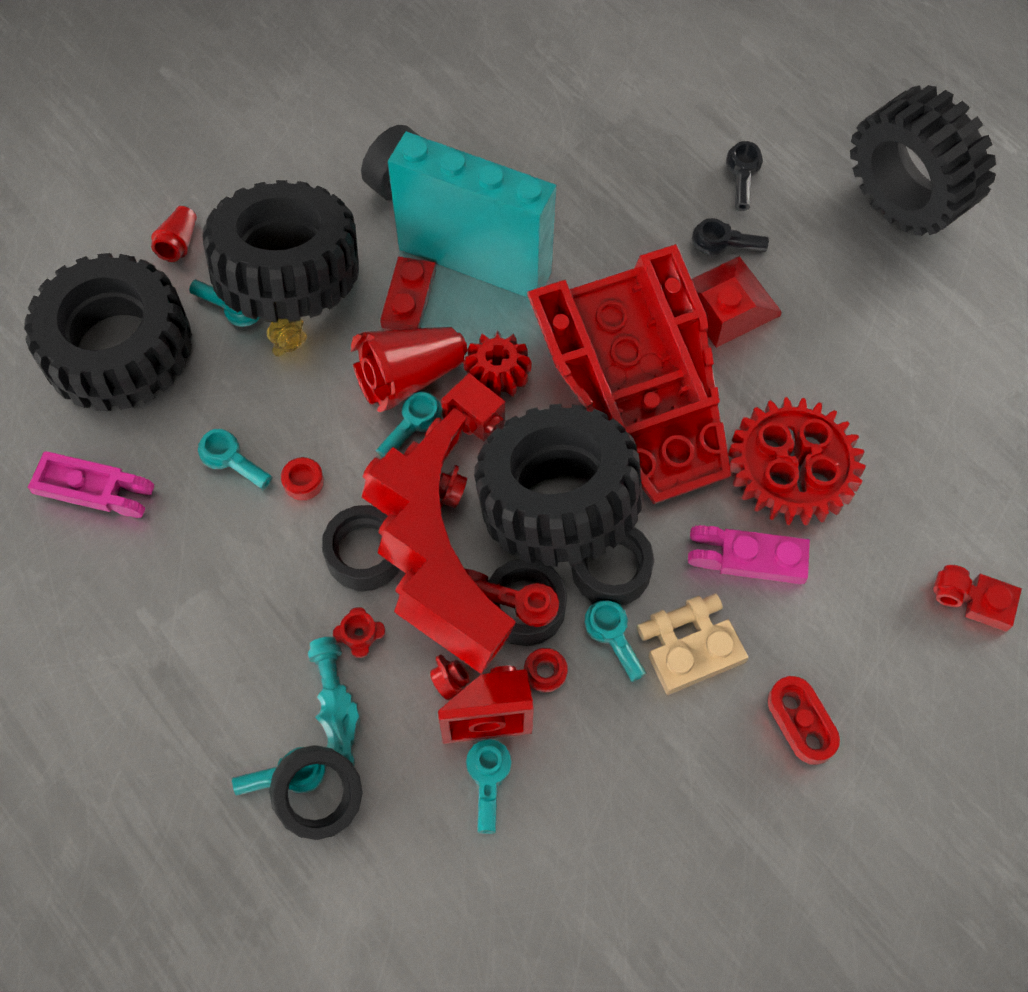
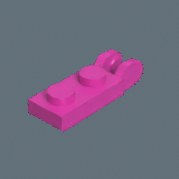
M45 451L27 488L35 495L106 512L113 510L124 516L141 518L145 512V507L140 502L117 495L121 487L133 493L150 495L155 484L145 477L125 473L121 468Z
M695 525V527L690 529V539L692 541L722 547L721 554L716 551H705L703 549L690 551L688 553V564L694 567L719 570V574L794 584H805L808 579L810 539L726 528L722 530L716 526Z

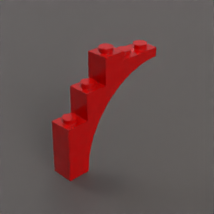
M453 408L443 420L439 417L436 418L429 426L425 438L420 443L414 441L404 454L393 447L382 459L375 457L363 473L362 477L366 481L361 498L388 516L378 532L382 535L377 554L406 573L395 590L399 594L394 613L482 674L506 644L516 621L489 600L467 574L450 544L443 523L439 496L441 469L445 460L459 443L468 417L456 408Z

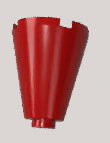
M452 327L363 332L354 336L351 343V352L358 350L360 360L353 363L354 372L366 400L370 405L378 403L380 406L377 411L383 412L391 410L414 393L421 391L460 366L464 361V355L467 354V344L463 335L460 332H456Z

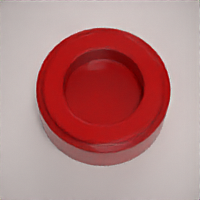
M299 457L289 461L284 466L281 472V482L285 492L291 498L309 500L321 492L324 486V476L320 465L315 460Z

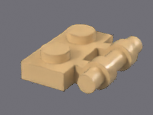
M716 593L703 599L700 596H696L686 600L685 606L668 613L661 610L651 614V620L637 625V631L642 641L657 636L662 645L651 650L648 657L667 695L746 663L749 658L729 619L715 625L712 624L709 614L723 608L721 600ZM692 622L697 632L677 639L673 629Z

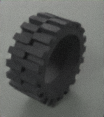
M919 85L907 91L905 90L861 121L856 127L858 131L852 135L851 143L856 146L850 150V159L858 162L852 169L855 177H862L864 183L859 186L864 195L870 193L874 199L870 205L876 211L882 208L886 212L883 218L890 224L897 220L899 221L900 230L908 232L913 228L914 235L923 236L927 232L929 235L938 233L982 201L991 189L988 186L994 183L996 173L989 171V169L996 165L995 155L987 154L986 151L993 144L989 135L982 137L978 131L983 126V123L978 116L973 120L968 117L966 113L970 107L965 102L961 101L957 105L952 103L954 94L944 90L937 95L936 86L928 85L921 90ZM906 146L921 159L928 171L930 180L913 163Z

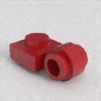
M946 565L942 571L937 573L933 588L937 602L948 607H960L965 602L968 605L964 617L1005 632L1013 627L1022 588L981 573L974 579L972 585V579L969 577L970 572L958 565Z

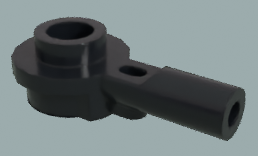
M750 141L737 143L728 151L726 157L728 169L736 175L735 208L739 211H746L750 208L751 176L756 175L760 171L763 163L760 148Z
M715 218L703 220L694 228L692 234L694 246L702 253L708 255H718L724 252L727 247L766 252L769 238L766 236L742 234L740 231L732 230L729 224Z

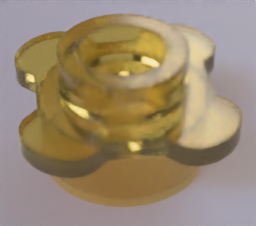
M301 318L300 321L288 322V319H278V323L272 322L267 329V337L273 343L272 353L275 356L279 357L286 352L295 351L306 340L307 334L302 331L304 321Z

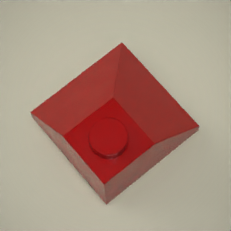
M740 256L691 279L707 315L709 328L707 336L716 348L780 317L782 314L780 308Z
M511 665L494 667L490 669V673L479 675L439 709L438 718L443 744L532 734L534 707L527 670H516V667Z

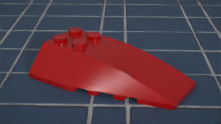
M677 244L640 255L634 269L569 289L565 279L528 291L529 301L554 364L580 402L589 412L596 409L607 414L609 421L615 419L633 437L637 446V453H639L642 488L653 504L731 477L724 425L720 420L718 407L720 403L718 387H715L712 369L714 364L712 347L709 348L707 330L709 328L707 315Z

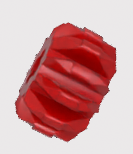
M498 330L494 338L489 339L484 334H481L479 344L470 343L467 349L468 356L463 361L464 371L467 374L470 373L499 397H501V392H506L514 397L517 387H525L528 382V374L532 368V361L528 357L526 343L517 344V338L514 334L504 339Z

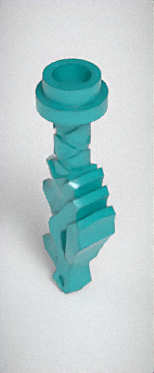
M335 637L318 638L309 643L310 650L308 651L309 661L318 665L320 675L322 676L323 690L317 696L321 703V711L315 718L323 725L327 734V747L346 757L354 766L355 760L352 753V745L355 744L356 732L361 721L358 714V703L352 702L353 694L347 692V685L340 684L339 675L337 674L336 661L342 655L341 646L336 644Z

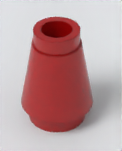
M178 206L152 233L151 248L159 258L168 262H176L187 255L197 220L195 212L188 207Z

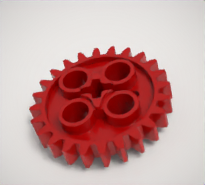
M785 397L781 408H778L770 400L767 403L765 412L755 407L751 419L743 417L739 427L740 430L735 429L731 440L734 444H731L728 451V456L733 458L730 461V470L733 473H738L733 481V486H746L742 499L748 500L755 497L757 499L754 508L756 512L762 510L765 506L771 508L770 520H774L780 512L785 514L787 525L791 524L795 515L800 516L804 526L809 524L813 514L820 522H825L829 511L838 515L844 506L843 503L847 505L851 503L855 496L854 492H857L863 480L859 477L863 474L866 465L859 461L865 451L864 449L853 448L859 439V435H846L845 432L850 423L845 421L836 424L834 419L837 411L833 410L825 416L821 413L822 403L820 402L811 410L807 408L805 398H801L798 407H793L789 398ZM790 430H792L793 433H794L795 441H794V439H792V435H791V433H790ZM806 437L814 438L820 444H813ZM765 441H774L780 447H772L768 445ZM813 474H821L828 481H820L813 476ZM771 477H780L787 482V484H778L774 482ZM797 481H800L803 492L799 491Z

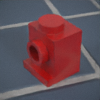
M470 373L441 399L443 419L453 408L468 416L463 432L467 435L474 434L484 442L497 428L501 430L504 428L506 422L505 401Z

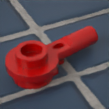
M474 580L489 600L514 608L516 617H519L523 623L529 626L541 627L547 625L555 619L558 613L559 600L557 594L551 587L545 584L533 583L526 585L518 591L483 580Z

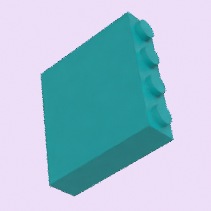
M406 131L388 160L399 250L527 298L528 291L545 286L552 273L557 185Z

